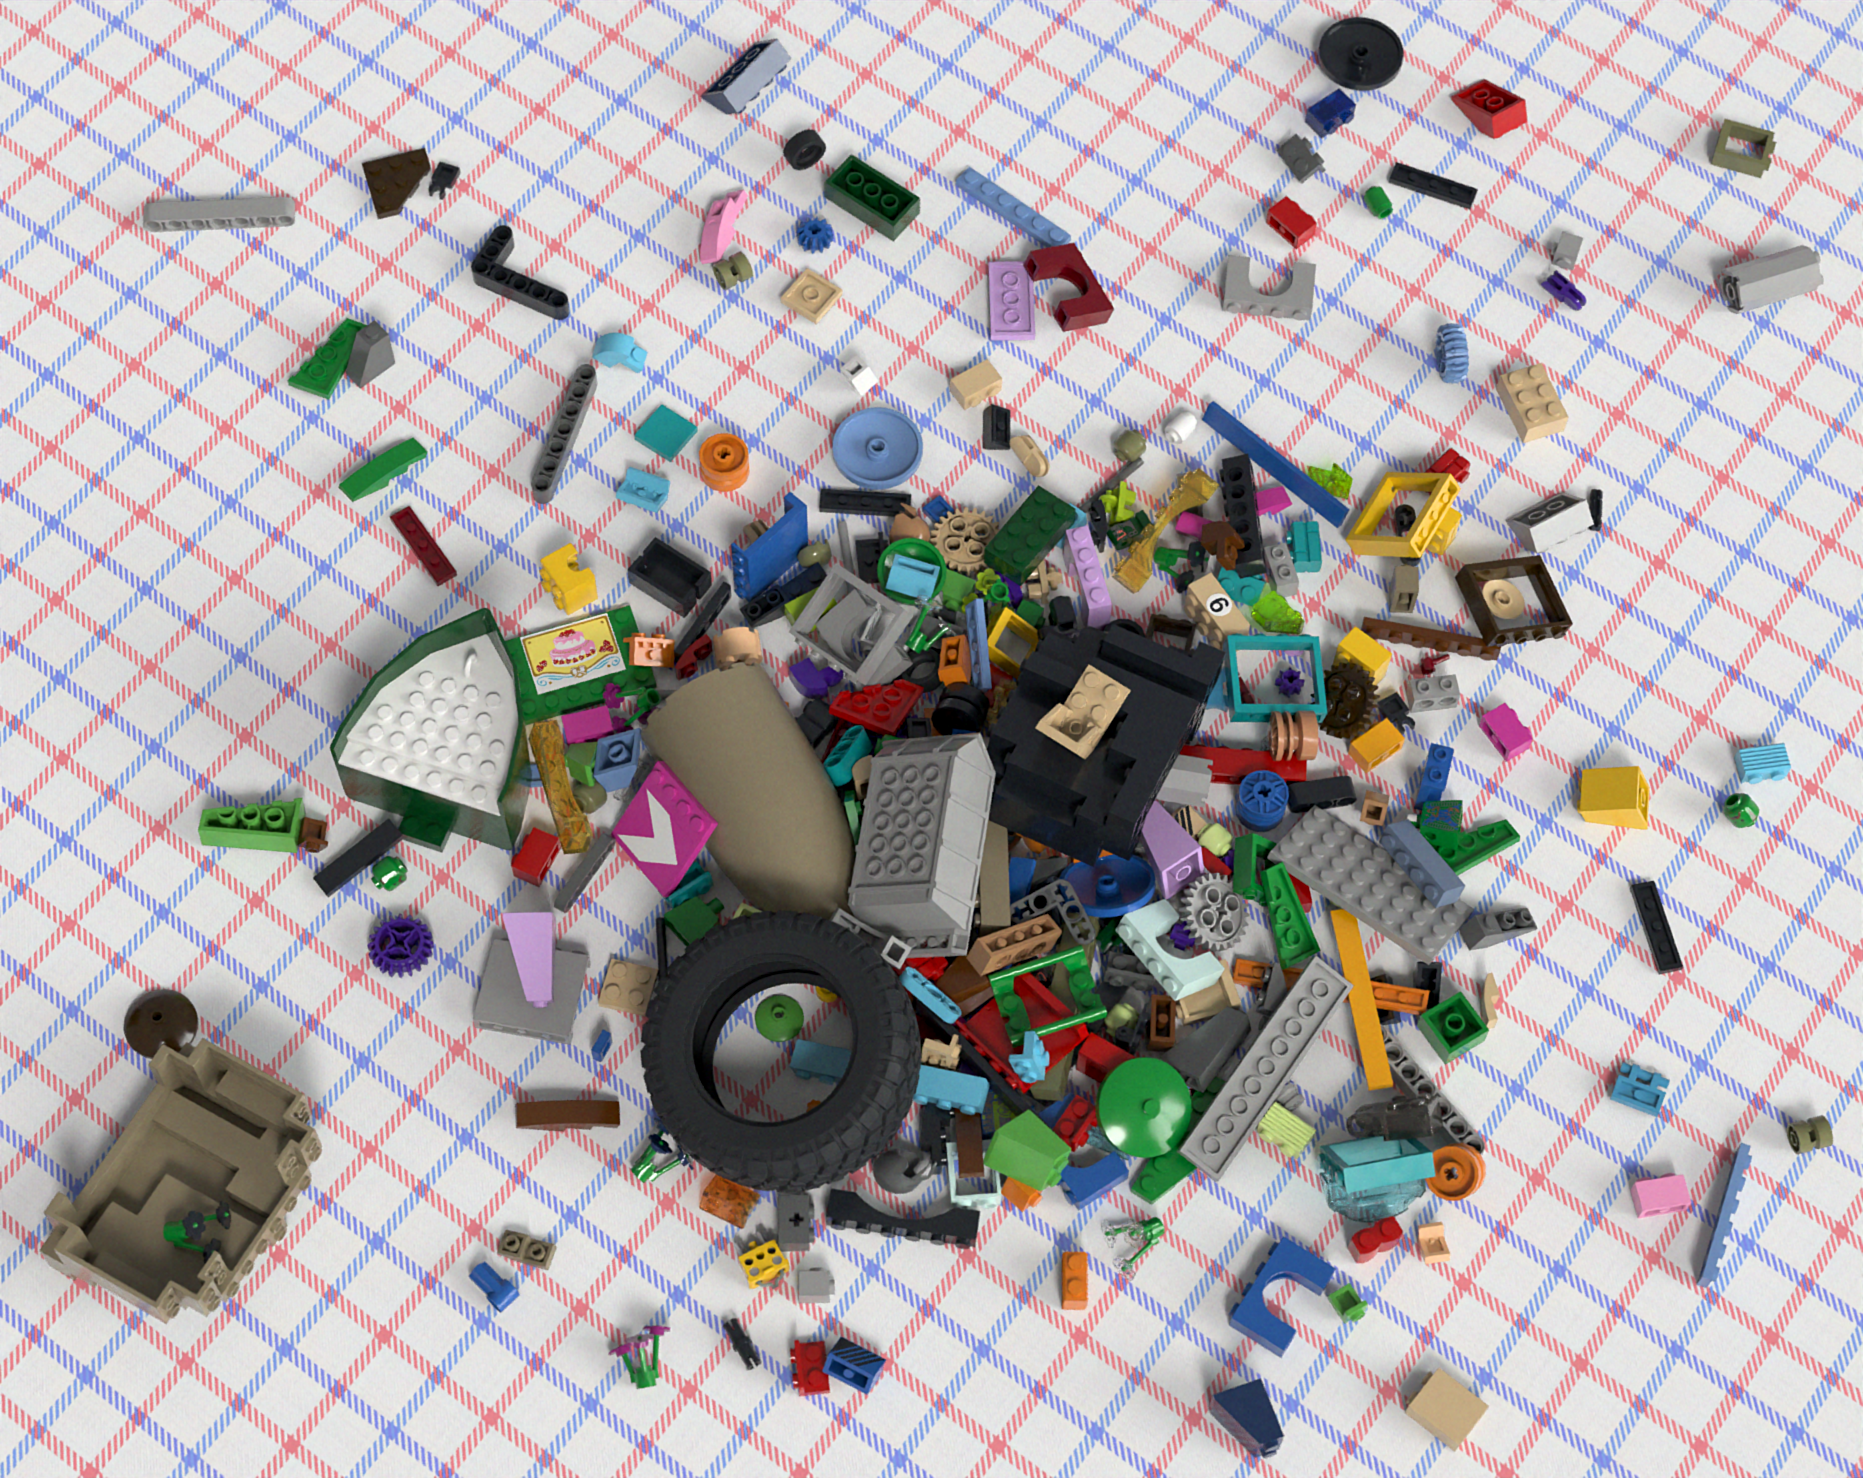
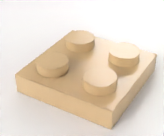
M807 268L781 297V303L817 324L843 295V290Z
M611 959L598 1005L646 1017L645 1013L654 991L658 969Z

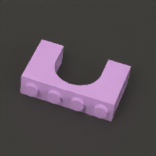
M1083 526L1068 529L1065 532L1063 559L1068 576H1078L1082 597L1080 616L1083 626L1086 629L1088 626L1103 631L1105 626L1110 623L1112 603L1089 527Z

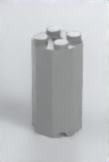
M1801 245L1725 268L1721 272L1724 275L1719 277L1721 297L1723 301H1729L1730 305L1727 308L1730 312L1740 314L1815 291L1824 282L1819 267L1820 255L1817 251L1813 252L1810 247Z
M1179 754L1156 799L1205 808L1206 803L1202 801V798L1207 799L1212 774V770L1207 767L1208 765H1213V760Z

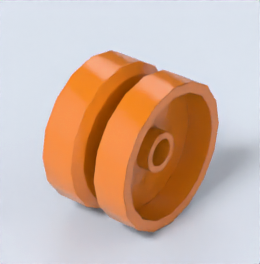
M721 433L709 437L701 445L699 451L701 478L707 486L716 491L728 492L740 488L747 481L750 473L748 448L742 439L736 435Z
M1451 1143L1434 1151L1432 1155L1435 1177L1425 1178L1429 1189L1437 1197L1446 1201H1459L1474 1194L1482 1186L1486 1176V1164L1481 1154L1474 1147L1465 1143ZM1454 1167L1457 1169L1456 1174H1458V1175H1455V1174H1454V1172H1453V1168H1454Z

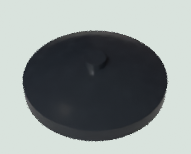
M1365 17L1343 19L1330 26L1323 34L1318 49V60L1327 77L1344 88L1356 91L1375 90L1392 82L1399 74L1404 58L1403 45L1398 35L1384 23Z

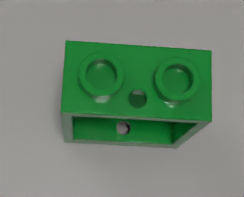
M1255 833L1235 838L1234 893L1243 896L1246 900L1258 902L1260 906L1268 907L1264 887L1255 883L1256 856L1265 860V869L1275 865L1267 857L1277 843Z

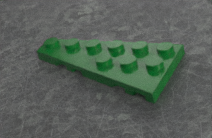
M1216 1076L1203 1093L1195 1091L1191 1097L1189 1126L1183 1138L1168 1152L1150 1159L1132 1186L1131 1193L1152 1205L1172 1190L1176 1184L1195 1172L1197 1167L1179 1154L1177 1150L1225 1083L1224 1080Z

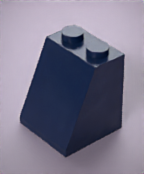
M1261 1378L1212 1396L1208 1408L1210 1414L1254 1458L1262 1456L1265 1459L1277 1454L1284 1434Z

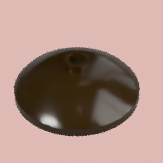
M167 989L151 991L139 997L130 1006L124 1019V1034L128 1044L137 1054L149 1059H153L162 1044L179 1053L186 1042L192 1043L198 1030V1015L192 1002L183 994ZM158 1015H161V1016H162V1018H161L160 1020H158V1021H155V1020H154V1018H155L156 1016H158Z

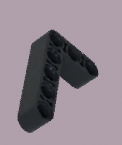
M506 225L496 227L471 264L475 284L553 319H566L570 314L568 296L564 292L503 266L515 247L513 232Z

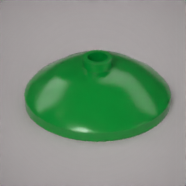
M904 538L889 545L880 556L877 566L878 581L886 595L904 605L916 606L927 602V600L886 589L895 554L940 567L931 599H934L942 590L947 574L946 564L939 550L931 543L918 538Z

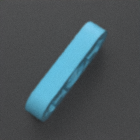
M907 967L899 976L902 985L945 1022L953 1024L962 1014L960 1008L917 970Z

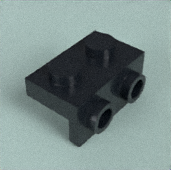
M878 532V538L855 540L859 579L867 584L879 583L877 577L878 562L884 550L889 546L888 539H883V532Z

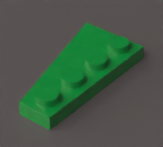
M347 318L329 336V341L315 351V355L310 361L305 362L300 367V371L288 379V385L329 400L347 369L357 332L367 325Z
M1505 819L1478 827L1473 832H1460L1458 850L1430 845L1458 876L1519 842L1520 835Z
M1280 862L1260 873L1280 967L1283 970L1321 950L1283 862Z

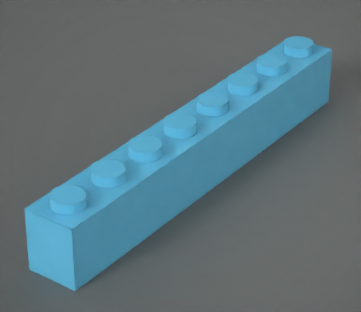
M797 1039L790 1068L798 1078L810 1080V1077L819 1079L821 1083L833 1085V1082L839 1083L844 1075L852 1050ZM921 1065L916 1094L913 1096V1102L927 1105V1102H931L945 1110H950L951 1107L959 1108L962 1113L974 1115L975 1112L983 1113L990 1087L986 1078Z

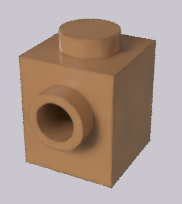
M1366 790L1360 821L1369 825L1383 826L1389 803V795Z

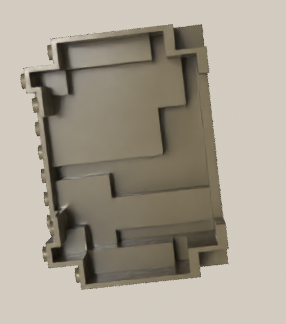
M204 1038L200 1040L196 1047L186 1042L179 1053L162 1044L148 1064L157 1081L156 1086L73 1203L70 1202L66 1195L58 1191L43 1212L54 1228L39 1250L50 1267L73 1280L79 1278L93 1287H96L98 1284L165 1324L168 1323L170 1318L173 1319L178 1314L180 1307L185 1310L190 1307L207 1317L211 1311L214 1312L218 1308L221 1301L226 1303L230 1297L233 1298L240 1288L239 1283L243 1277L248 1276L253 1270L254 1261L259 1254L262 1255L268 1245L274 1247L277 1241H281L287 1232L284 1216L295 1208L297 1197L301 1191H305L309 1187L312 1175L308 1167L312 1161H317L322 1153V1144L316 1130L307 1125L311 1117V1110L303 1093ZM223 1200L225 1203H228L231 1215L230 1229L226 1230L221 1223H218L217 1219L204 1222L206 1230L202 1233L199 1240H193L192 1237L184 1240V1242L202 1247L210 1243L212 1238L221 1241L220 1254L214 1251L206 1264L204 1263L202 1252L184 1247H174V1242H167L164 1239L163 1227L166 1222L183 1220L190 1211L200 1212L204 1216L216 1214L220 1201Z

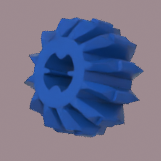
M817 216L815 220H811L808 217L806 222L800 223L796 231L799 246H803L804 252L811 250L812 254L816 250L822 253L824 248L829 249L830 242L833 240L831 224H827L826 219L819 221Z

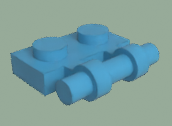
M1623 1062L1620 1072L1628 1074V1078L1621 1075L1617 1077L1610 1100L1657 1117L1666 1092L1658 1090L1657 1087L1660 1086L1667 1089L1670 1080L1661 1077V1074L1654 1071V1073L1640 1069V1066L1634 1063L1630 1065ZM1636 1078L1649 1082V1086L1637 1082Z

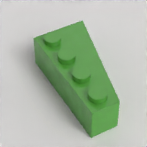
M294 798V801L283 803L282 800L272 801V804L257 806V803H253L242 808L229 806L202 810L198 827L201 843L206 846L297 853L301 820L306 814L303 798Z

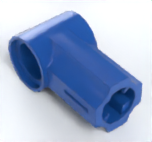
M485 1261L478 1264L469 1275V1278L486 1295L491 1305L500 1313L520 1296L517 1289L507 1279L503 1280Z

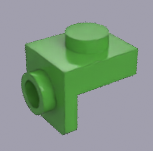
M1350 1283L1328 1295L1327 1299L1344 1324L1350 1320L1356 1322L1365 1316L1368 1303L1366 1300L1361 1301Z

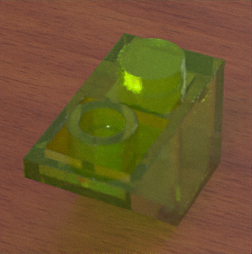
M1274 590L1255 603L1252 608L1251 617L1266 632L1299 635L1303 631L1305 622L1303 616L1298 611H1294L1288 605L1287 600L1282 595H1278Z

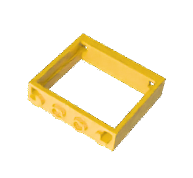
M1386 472L1345 540L1355 555L1420 558L1461 488L1451 473ZM1398 491L1432 492L1406 537L1371 536Z

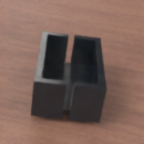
M656 537L645 548L643 556L639 555L628 568V578L631 585L683 618L697 604V599L700 600L712 586L711 572Z

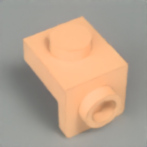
M1435 1222L1419 1225L1417 1243L1424 1263L1450 1261V1252L1444 1238L1443 1223Z

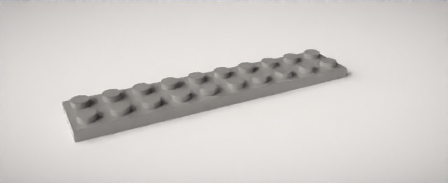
M1313 956L1177 1152L1215 1182L1219 1181L1354 985L1320 958Z

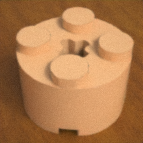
M735 627L723 630V635L717 637V634L714 635L713 645L716 665L722 671L728 670V667L734 663L745 662L746 666H751L753 662L758 664L762 662L763 657L758 630L754 629V632H749V627Z

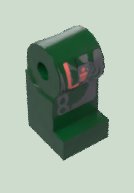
M1144 510L1135 513V517L1111 527L1107 532V536L1116 550H1122L1152 537L1153 524Z

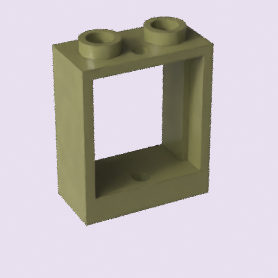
M1724 119L1711 165L1761 178L1764 170L1768 171L1772 158H1768V156L1773 154L1776 142L1773 141L1775 132ZM1728 137L1765 146L1761 160L1725 150Z

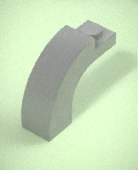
M836 908L830 918L831 921L842 925L864 939L892 968L900 969L912 949L894 936L883 934L865 925L840 908Z

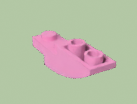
M744 190L727 193L724 199L713 202L705 221L701 239L700 262L702 264L720 261L726 248L730 245L736 233L732 224L735 222L736 216L743 208V204L748 197Z

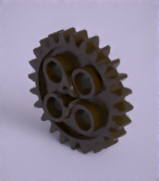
M1340 662L1339 666L1331 665V671L1324 670L1327 715L1322 723L1317 724L1321 725V731H1326V735L1340 739H1350L1351 735L1357 737L1358 731H1366L1364 724H1372L1369 719L1370 716L1376 717L1373 708H1378L1379 705L1374 703V701L1380 698V695L1374 694V691L1379 687L1372 684L1375 678L1370 677V671L1364 670L1363 666L1349 662L1347 664Z

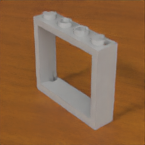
M835 563L789 633L796 637L794 642L804 649L807 645L811 647L812 651L810 653L821 661L824 657L828 659L827 665L835 671L839 672L841 669L845 671V678L854 684L859 681L866 685L913 615ZM845 580L895 614V617L858 671L807 636Z

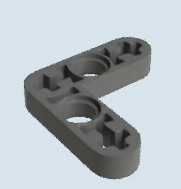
M1056 880L1010 906V921L1017 925L1037 918L1058 907L1076 942L1088 945L1096 938L1095 928L1073 886L1066 880ZM1059 885L1068 887V890L1065 891L1068 899L1072 897L1075 899L1074 901L1067 902L1063 907L1061 905V902H1065L1063 896L1060 894L1056 895ZM1039 895L1047 898V905L1043 909H1037L1034 905V900ZM1029 901V905L1035 913L1031 915V912L1028 910L1022 914V920L1018 917L1014 918L1015 909L1017 907L1021 910L1027 908L1028 906L1025 902ZM1072 905L1078 906L1080 914L1076 919H1070L1067 916V909ZM1083 918L1086 920V922L1081 923L1085 930L1090 929L1091 931L1088 934L1089 939L1087 940L1078 937L1081 931L1077 925L1074 928L1072 927V924L1079 923Z

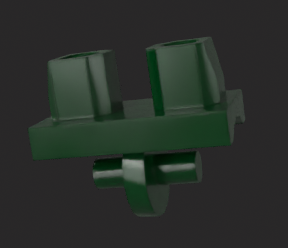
M1124 915L1103 918L1107 926L1104 929L1100 927L1099 934L1095 938L1099 951L1102 954L1106 955L1113 946L1118 947L1121 943L1127 945L1115 931Z

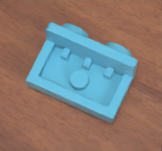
M629 467L625 481L616 492V499L658 513L668 500L670 481Z
M1025 1031L1023 1054L1009 1055V1062L1020 1080L1033 1083L1036 1080L1045 1079V1066H1049V1053L1045 1051L1043 1041L1039 1040L1035 1031Z

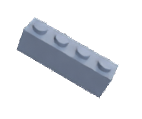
M1410 820L1387 825L1379 840L1380 844L1433 906L1438 908L1457 902L1466 885Z

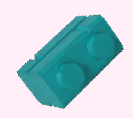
M1292 522L1290 530L1286 531L1285 538L1286 544H1290L1291 550L1289 553L1296 573H1305L1306 571L1308 573L1319 572L1322 565L1318 522Z

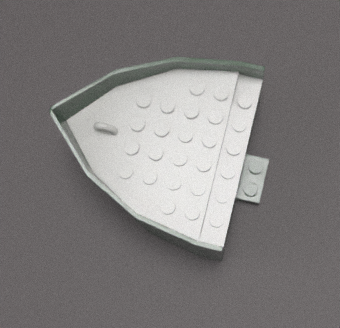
M481 608L419 636L371 678L339 726L329 747L345 795L348 798L403 816L398 828L405 837L403 840L441 853L451 833L511 851L522 828L532 782L518 668L488 608Z

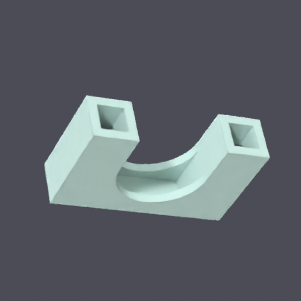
M1163 899L1125 914L1115 931L1172 999L1176 1001L1216 984L1225 968L1210 951L1191 959H1179L1171 956L1160 947L1156 937L1171 932L1180 917L1168 901Z

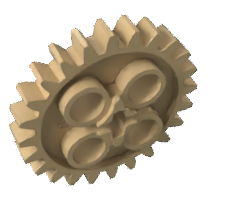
M965 507L963 513L956 508L955 515L948 511L947 519L941 516L940 522L934 524L930 543L939 550L946 566H949V570L954 571L956 569L959 574L962 571H966L967 577L970 576L971 571H974L977 575L979 569L984 571L988 568V565L984 563V548L1000 531L999 522L993 523L992 515L985 518V511L981 512L980 515L977 514V508H974L972 513L968 511L967 507ZM960 528V529H963V530H962V531H956V530H954V529ZM978 533H983V534H985V535H984V536H979V535H977V534H978ZM949 548H957L958 550L952 551ZM977 552L980 555H973L971 553Z

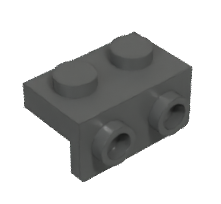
M1295 134L1276 151L1297 179L1304 183L1318 170L1322 173L1326 171L1322 165L1325 161L1317 152L1314 154L1311 151L1313 145L1306 137L1302 139L1299 135Z

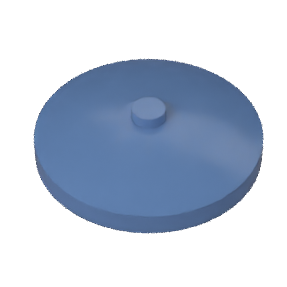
M873 407L857 411L839 425L833 438V458L838 470L853 484L867 489H889L904 483L917 471L923 456V441L919 429L911 419L893 409Z

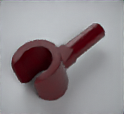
M1449 654L1434 659L1426 657L1420 665L1423 675L1435 672L1434 665L1449 660Z

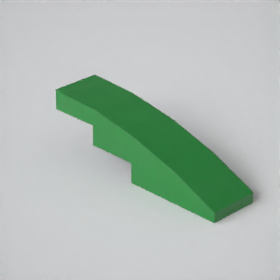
M413 437L374 458L340 483L338 488L352 502L387 487L390 479L406 473L408 466L426 458L428 451Z

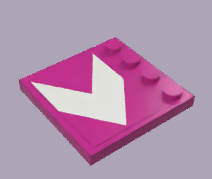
M657 761L615 826L611 836L616 839L617 843L663 897H669L718 823L685 787L664 761Z

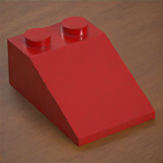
M1486 79L1451 96V100L1481 133L1492 139L1500 138L1502 135L1528 122L1525 99Z

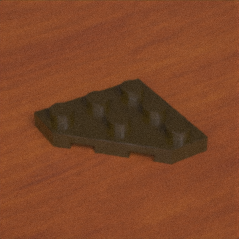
M425 148L362 163L378 220L399 215L404 208L405 202L413 196L420 186V181L431 171Z

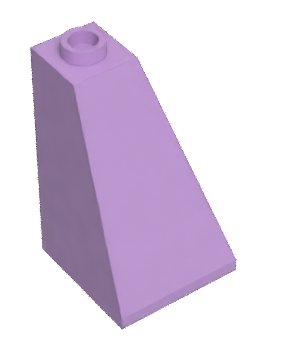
M1155 800L1146 816L1140 841L1154 870L1162 895L1167 900L1189 886V882L1195 881L1196 877L1202 876L1205 872L1201 846Z
M552 912L503 913V921L526 1000L529 1004L533 1003L534 1008H546L548 1003H554L556 917Z

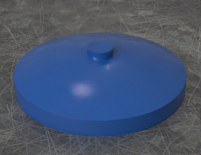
M1114 854L1100 857L1094 867L1083 862H1072L1063 870L1060 879L1068 881L1073 886L1087 915L1092 917H1115L1136 911L1149 902L1156 889L1153 868L1145 860L1135 855H1132L1130 861ZM1059 885L1060 895L1065 900L1064 903L1074 901V897L1068 899L1065 893L1068 887ZM1072 905L1069 907L1080 913L1078 906Z

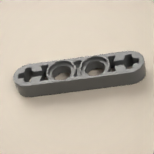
M603 833L557 896L554 903L556 909L563 913H567L614 848L616 843L614 837L607 833Z

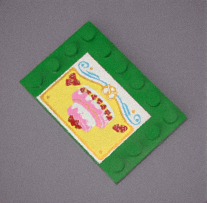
M630 605L505 641L518 668L525 726L605 703L606 699L603 698V692L606 691L605 687L608 683L619 685L621 692L636 690L642 686L646 690L657 688L651 667L629 665L630 643H623V638L632 637V633H639Z

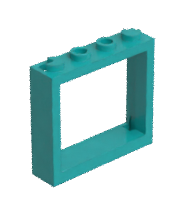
M1240 633L1227 635L1222 646L1223 651L1226 652L1224 666L1230 722H1269L1271 712L1279 711L1281 715L1284 711H1289L1293 721L1297 711L1310 710L1315 712L1317 723L1323 722L1327 715L1319 636H1311L1309 634L1288 636L1287 634L1243 636ZM1236 650L1309 651L1315 704H1241Z
M1407 1130L1321 1145V1154L1317 1155L1320 1169H1323L1325 1174L1329 1175L1331 1180H1334L1337 1186H1340L1346 1193L1435 1177L1432 1151Z

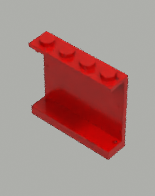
M1029 972L1015 976L1013 991L1023 1001L1031 1029L1075 1015ZM994 997L968 1022L962 1024L956 1020L955 1025L958 1032L973 1045L980 1055L989 1060V1064L998 1073L1001 1072L1005 1076V1081L1013 1089L1017 1087L1024 1094L1036 1082L1027 1083L1020 1080L1009 1062V1055L1023 1054L1024 1045L1012 1048L1005 1028V1024L1010 1019L1001 1017ZM1084 1023L1038 1037L1039 1040L1043 1041L1045 1051L1049 1053V1066H1045V1074L1089 1035Z

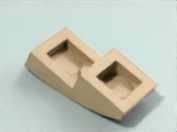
M1493 973L1487 974L1481 992V1016L1488 1029L1494 1028L1498 1020L1493 1004H1496L1500 993Z

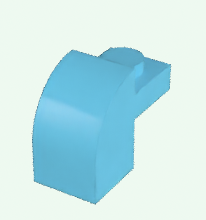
M608 333L597 339L592 358L609 368L621 363L634 372L639 373L643 370L648 352L633 344L635 338L629 335Z

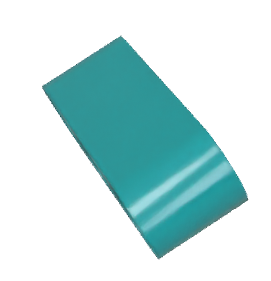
M862 725L849 728L824 761V767L835 786H841L849 782L853 777L852 768L854 764L861 758L868 756L873 749V744Z

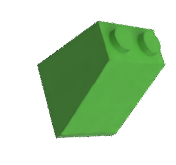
M1027 1110L995 1131L983 1163L995 1171L1038 1191H1042L1048 1186L1054 1187L1060 1181V1173L1069 1162L1067 1158L1071 1148L1033 1112Z

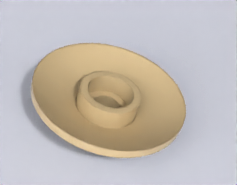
M1500 579L1489 581L1484 585L1482 594L1494 615L1503 619H1514L1520 616L1524 610L1525 602L1521 592L1513 584Z

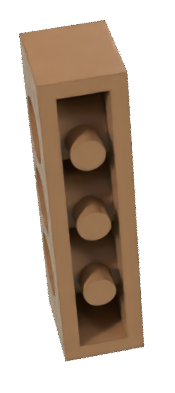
M1045 914L978 938L966 958L979 975L982 976L1050 951L1062 930L1049 914Z

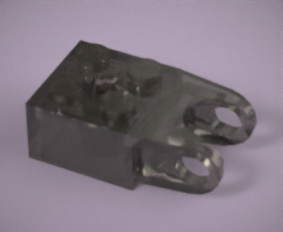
M1430 1093L1418 1094L1415 1096L1416 1098L1406 1099V1096H1396L1391 1098V1101L1362 1105L1348 1118L1346 1122L1347 1130L1352 1136L1357 1138L1383 1136L1384 1141L1434 1136L1443 1126L1439 1096H1431ZM1355 1119L1356 1124L1364 1129V1131H1356L1352 1127V1121Z

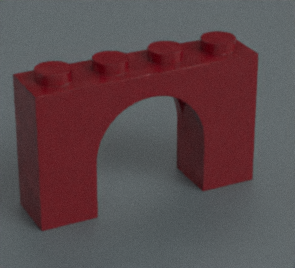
M1075 243L1029 252L1023 266L1033 282L1050 278L1065 279L1074 284L1082 297L1060 301L1053 316L1063 332L1108 322L1114 307Z

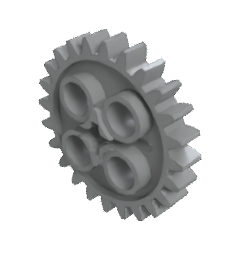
M1208 873L1196 877L1195 881L1188 883L1190 888L1184 889L1187 897L1181 898V901L1185 904V907L1179 908L1180 911L1185 913V916L1180 918V920L1187 922L1183 929H1190L1191 931L1188 938H1196L1195 945L1202 944V949H1210V952L1224 951L1227 948L1235 947L1234 943L1241 941L1239 936L1246 934L1242 927L1249 925L1244 921V917L1250 916V914L1244 912V909L1249 905L1242 902L1243 896L1233 892V879L1227 880V875L1220 876L1219 873Z

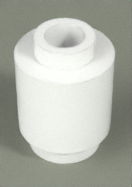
M1189 412L1178 414L1164 429L1166 439L1170 443L1181 444L1195 430L1197 425L1195 417Z

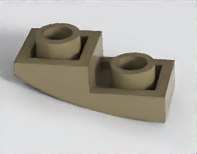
M505 1230L497 1253L532 1267L549 1270L557 1247L553 1243L531 1239L527 1234Z

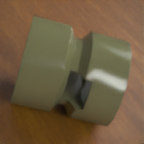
M741 251L729 256L728 261L723 259L712 266L714 275L724 290L736 286L737 281L744 282L753 277L752 267L747 257Z
M1823 1115L1809 1118L1807 1122L1801 1120L1787 1125L1788 1140L1792 1150L1797 1155L1813 1150V1147L1818 1150L1833 1144L1831 1126Z

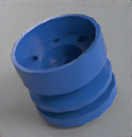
M1261 770L1248 774L1242 780L1235 805L1236 816L1242 825L1255 832H1268L1275 829L1282 822L1289 798L1288 786L1284 779L1276 773Z

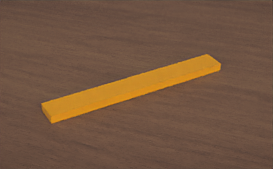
M1344 909L1330 911L1343 976L1354 985L1348 993V999L1368 1091L1393 1087L1357 918Z

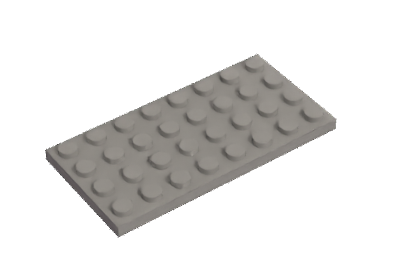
M1316 805L1270 851L1267 859L1275 864L1283 862L1288 873L1427 965L1431 964L1474 911L1472 907L1460 899L1455 903L1435 908L1388 852Z

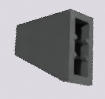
M375 320L357 332L346 370V375L360 389L395 364L389 334Z

